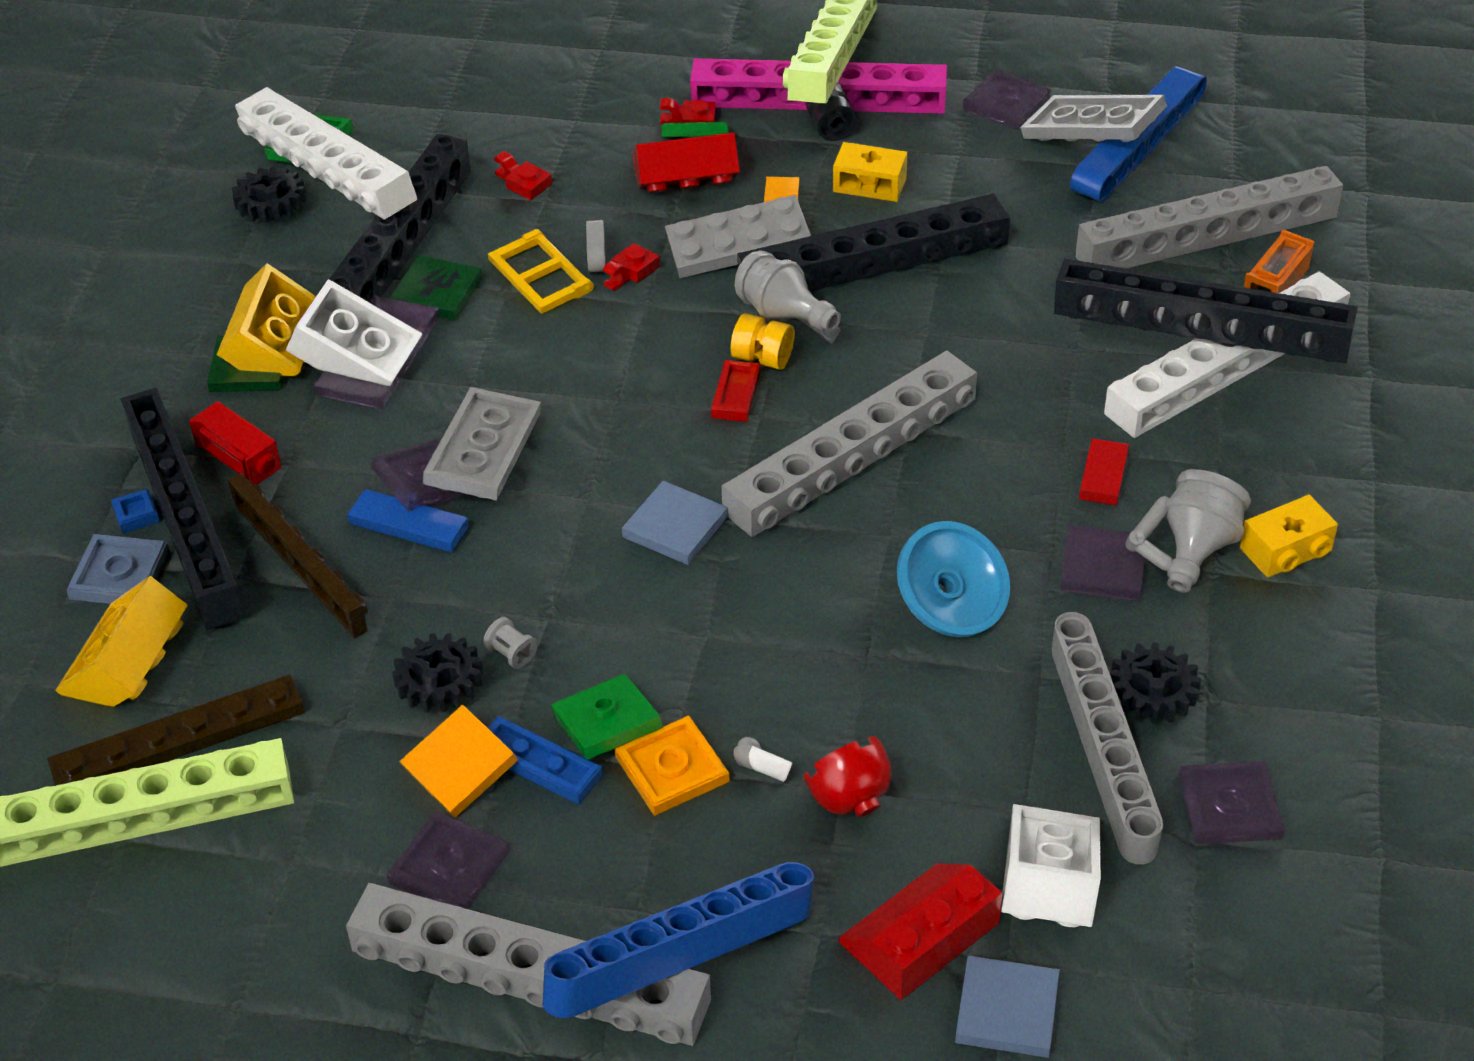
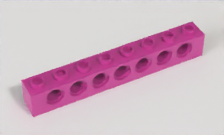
M693 59L690 79L691 101L704 100L715 102V107L807 110L804 101L788 100V88L783 87L784 70L789 68L791 61ZM848 62L837 82L842 86L854 111L945 114L947 65Z

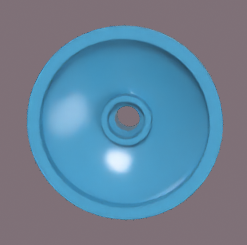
M934 522L916 531L901 549L897 562V580L901 595L910 611L930 629L951 637H970L986 631L1003 615L1010 596V578L1007 566L995 545L976 529L958 522ZM938 583L945 587L946 593L940 589Z

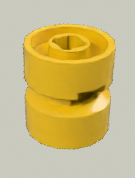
M743 313L734 327L731 339V355L733 358L751 363L759 359L762 366L782 370L788 363L793 349L794 326L775 320L767 324L763 317Z

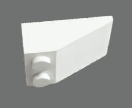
M328 279L296 325L286 351L317 369L390 386L418 343L422 333Z
M1013 804L1001 912L1009 913L1023 920L1039 918L1056 921L1058 924L1066 927H1078L1080 925L1092 927L1101 880L1100 818Z

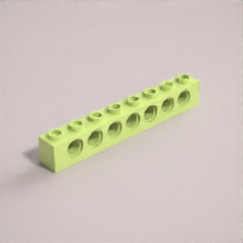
M877 0L825 1V7L819 10L818 19L813 20L811 31L806 32L805 41L799 44L798 53L796 56H792L789 68L784 70L783 87L788 88V100L827 103L877 9Z
M282 739L260 741L255 744L217 750L208 754L175 759L141 768H132L127 771L99 777H89L80 781L47 786L14 795L0 796V867L293 804L294 798L289 766Z

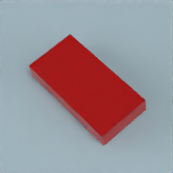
M732 360L724 361L711 406V418L748 421L761 373L760 364Z
M1091 439L1080 487V500L1117 506L1129 444Z

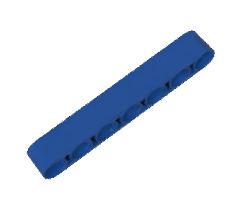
M1175 66L1147 94L1164 95L1167 107L1137 139L1130 142H1122L1120 139L1101 141L1076 167L1070 182L1071 191L1099 202L1105 201L1199 102L1206 89L1207 77Z
M797 862L783 863L555 953L548 957L544 963L542 1006L552 1016L559 1018L573 1017L802 922L810 914L814 874L804 864Z

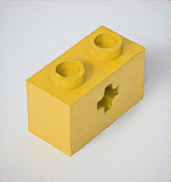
M843 142L833 165V192L898 202L907 179L908 152Z
M1309 494L1245 520V534L1241 539L1239 548L1269 578L1281 572L1291 571L1297 565L1314 558H1322L1331 552L1338 523Z

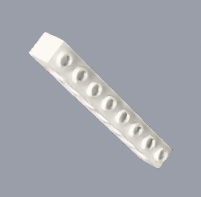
M268 87L235 105L239 115L237 122L245 135H251L261 145H268L273 148L277 155L286 157L296 167L300 166L308 171L312 177L321 179L331 189H336L343 193L350 201H356L366 211L373 212L385 220L418 200L407 170Z
M1320 271L1306 279L1299 280L1295 285L1280 292L1281 294L1348 304L1350 292ZM1194 338L1191 342L1176 350L1169 351L1165 356L1149 365L1142 366L1138 371L1121 380H1116L1108 386L1104 414L1133 438H1136L1285 353L1251 349L1245 346L1215 343L1210 340Z

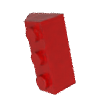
M734 132L636 144L632 153V161L639 189L647 188L648 193L666 191L667 185L680 184V189L695 188L700 186L699 181L712 180L713 185L727 184L733 182L732 177H736L740 172Z
M936 863L839 937V943L897 998L903 1000L999 924L1002 892L970 864Z

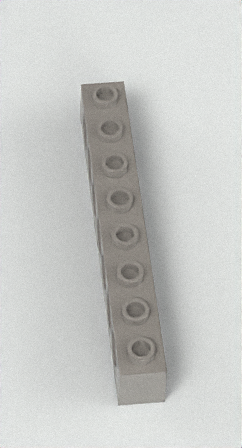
M1328 166L1316 167L1302 172L1079 224L1075 257L1078 261L1130 268L1279 232L1282 229L1287 230L1337 218L1343 184Z
M946 350L721 486L722 505L728 507V518L751 537L773 527L784 517L802 509L807 503L818 496L831 491L836 485L852 475L859 474L865 467L880 458L886 457L891 451L907 441L914 440L920 433L935 424L941 423L946 417L962 407L970 405L976 396L977 372Z
M368 883L346 925L352 951L365 959H381L396 963L408 971L417 972L421 970L439 975L451 983L464 982L479 986L491 994H507L522 998L537 1007H543L544 963L547 958L555 953L586 942L373 883ZM488 953V955L486 956H479L481 954ZM525 965H532L528 968H520ZM687 969L575 1017L580 1019L594 1018L612 1023L616 1028L623 1031L637 1030L655 1035L660 1040L670 1044L680 1042L694 1046L711 1002L710 974ZM654 1000L663 1001L662 1003H659V1004H650V1003H649V1002L654 1001Z

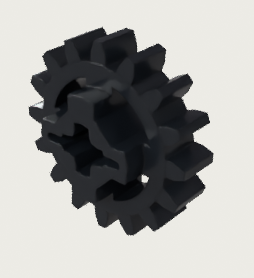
M272 166L269 171L260 167L256 174L247 172V179H237V186L232 187L235 210H239L241 217L249 215L252 222L258 218H262L263 223H267L269 218L275 219L277 222L281 221L282 215L293 216L292 209L301 210V202L306 201L303 178H299L298 172L289 174L287 167L280 171H276L275 166Z
M430 633L429 641L427 642L415 638V648L403 647L401 649L403 658H395L393 661L395 671H392L399 698H408L409 707L411 708L422 703L426 713L433 706H439L441 712H446L447 704L453 703L459 708L462 705L461 697L473 698L475 696L474 687L482 685L481 674L483 673L481 657H478L477 648L475 646L467 647V641L464 637L453 642L451 633H447L443 640H437L435 633Z
M1157 642L1152 643L1151 649H1145L1141 643H1137L1135 653L1123 649L1121 659L1114 658L1110 676L1117 696L1121 700L1123 712L1130 709L1135 710L1134 719L1136 720L1142 718L1144 714L1149 715L1150 721L1153 724H1156L1158 716H1164L1170 723L1174 720L1175 712L1185 717L1188 715L1189 706L1195 707L1197 704L1201 685V678L1197 677L1198 666L1196 664L1187 665L1189 655L1186 653L1179 656L1174 655V646L1170 645L1163 651L1159 650Z

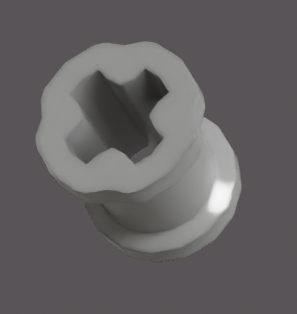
M506 617L495 620L489 626L483 641L486 648L491 651H498L508 658V664L515 669L522 668L530 662L538 647L537 640L533 636L520 633L514 628L513 622Z

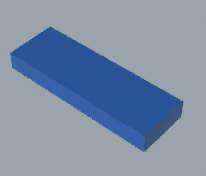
M367 489L363 491L347 514L349 524L451 553L469 527L468 517Z
M500 716L488 727L518 759L508 770L578 805L603 777L602 766L586 760Z

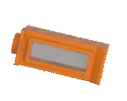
M1282 229L1280 236L1251 272L1246 273L1244 288L1257 290L1259 286L1271 289L1270 292L1280 293L1295 285L1309 269L1315 241Z

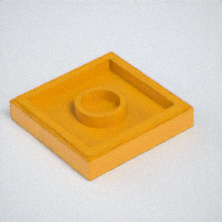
M461 705L399 762L456 818L513 766L518 759L498 737L464 705Z
M686 716L652 733L615 748L616 759L654 816L730 782L728 770L690 716Z

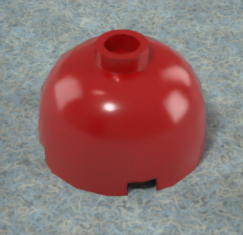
M867 737L871 745L862 748L857 741H854L831 752L814 764L817 773L813 776L806 771L803 775V780L811 795L821 807L828 812L840 815L855 812L857 817L861 818L874 812L881 806L878 799L888 791L892 774L889 757L878 737Z

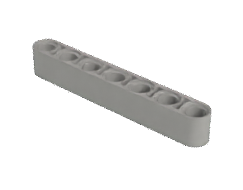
M1077 612L1061 614L1057 617L1054 624L1052 657L1119 852L1128 862L1134 864L1150 863L1156 858L1159 851L1163 819L1092 624L1086 616Z

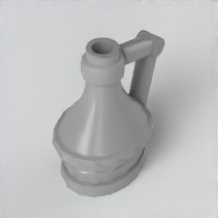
M761 250L750 253L741 262L735 275L734 286L736 294L744 304L755 307L759 315L769 322L772 320L782 322L796 318L819 333L827 342L831 344L841 332V329L837 327L841 320V314L836 311L832 304L825 300L819 301L810 293L805 281L804 272L797 262L787 259L778 260L771 253Z
M1189 469L1179 475L1176 480L1177 489L1170 498L1161 496L1157 499L1125 542V546L1129 551L1139 553L1161 570L1167 571L1169 577L1167 585L1181 593L1189 592L1191 586L1197 583L1200 576L1199 567L1205 558L1214 551L1226 545L1239 542L1245 534L1243 526L1244 513L1251 505L1249 493L1240 484L1220 474L1197 469ZM1163 517L1167 520L1175 536L1176 558L1174 560L1146 540Z

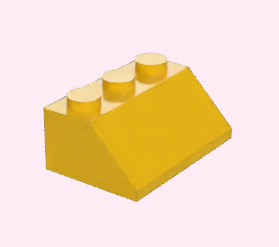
M266 263L245 284L217 355L239 370L281 373V376H296L300 372L304 361L287 352L286 349L296 325L316 296Z
M152 576L147 577L111 602L55 691L61 696L115 707L127 698L134 700L148 683L144 678L148 670L155 668L164 657L166 651L162 648L163 645L181 629L183 621L180 617L188 605Z

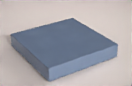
M662 481L622 527V537L689 565L728 518V507Z
M93 534L66 590L69 599L111 604V602L147 577L152 576L157 580L170 552L168 542Z
M967 956L955 1043L1049 1058L1059 969Z

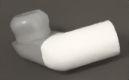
M745 737L738 742V746L734 748V758L738 765L761 772L780 781H785L792 762L760 749L759 742L754 738Z

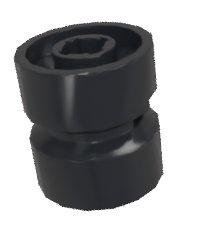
M839 83L836 84L826 104L805 102V106L820 136L830 141L841 140L849 136L855 129L857 115Z

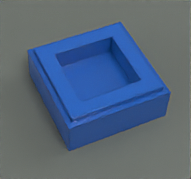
M149 489L111 500L122 534L160 522Z

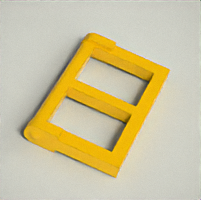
M534 229L522 235V238L488 253L489 261L541 314L574 298L578 299L590 293L594 288V284L539 229ZM537 245L552 258L521 274H518L505 261ZM560 268L575 281L570 286L543 299L529 285V283Z

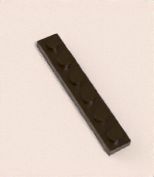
M242 473L229 479L228 482L235 508L348 633L355 639L368 632L365 619L368 608L360 594L357 592L352 594L348 590L342 575L337 570L331 571L326 566L320 551L317 548L311 549L306 544L305 538L297 526L290 527L281 509L276 504L271 506L267 502L266 496L258 484L252 485Z
M289 674L48 757L47 760L56 786L84 780L89 777H99L127 771L132 768L164 763L304 714L305 711L293 679Z

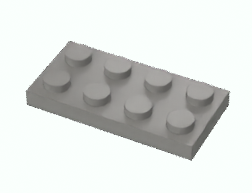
M1053 95L1020 128L1024 139H1038L1039 141L1065 139V141L1070 142L1078 139H1092L1095 142H1100L1107 139H1120L1122 142H1130L1137 139L1156 120V117L1167 107L1164 95Z
M796 195L780 197L755 205H746L742 208L713 213L709 216L680 221L665 226L679 279L737 265V253L811 236Z
M470 387L423 472V484L442 490H451L474 495L479 498L497 500L540 415L541 402Z

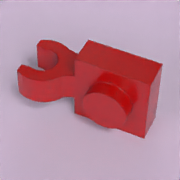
M661 99L660 110L670 111V113H661L660 124L662 125L663 123L715 121V102L684 100L683 106H681L674 99Z
M502 151L494 157V161L502 165L495 170V175L505 180L507 189L530 201L552 185V174L528 161L520 166L514 157L506 151Z
M635 243L631 244L614 256L603 267V272L611 275L609 279L603 282L604 286L617 291L629 279L639 283L660 267V256Z

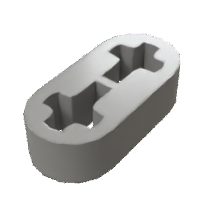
M604 220L586 221L588 272H603V267L606 265Z

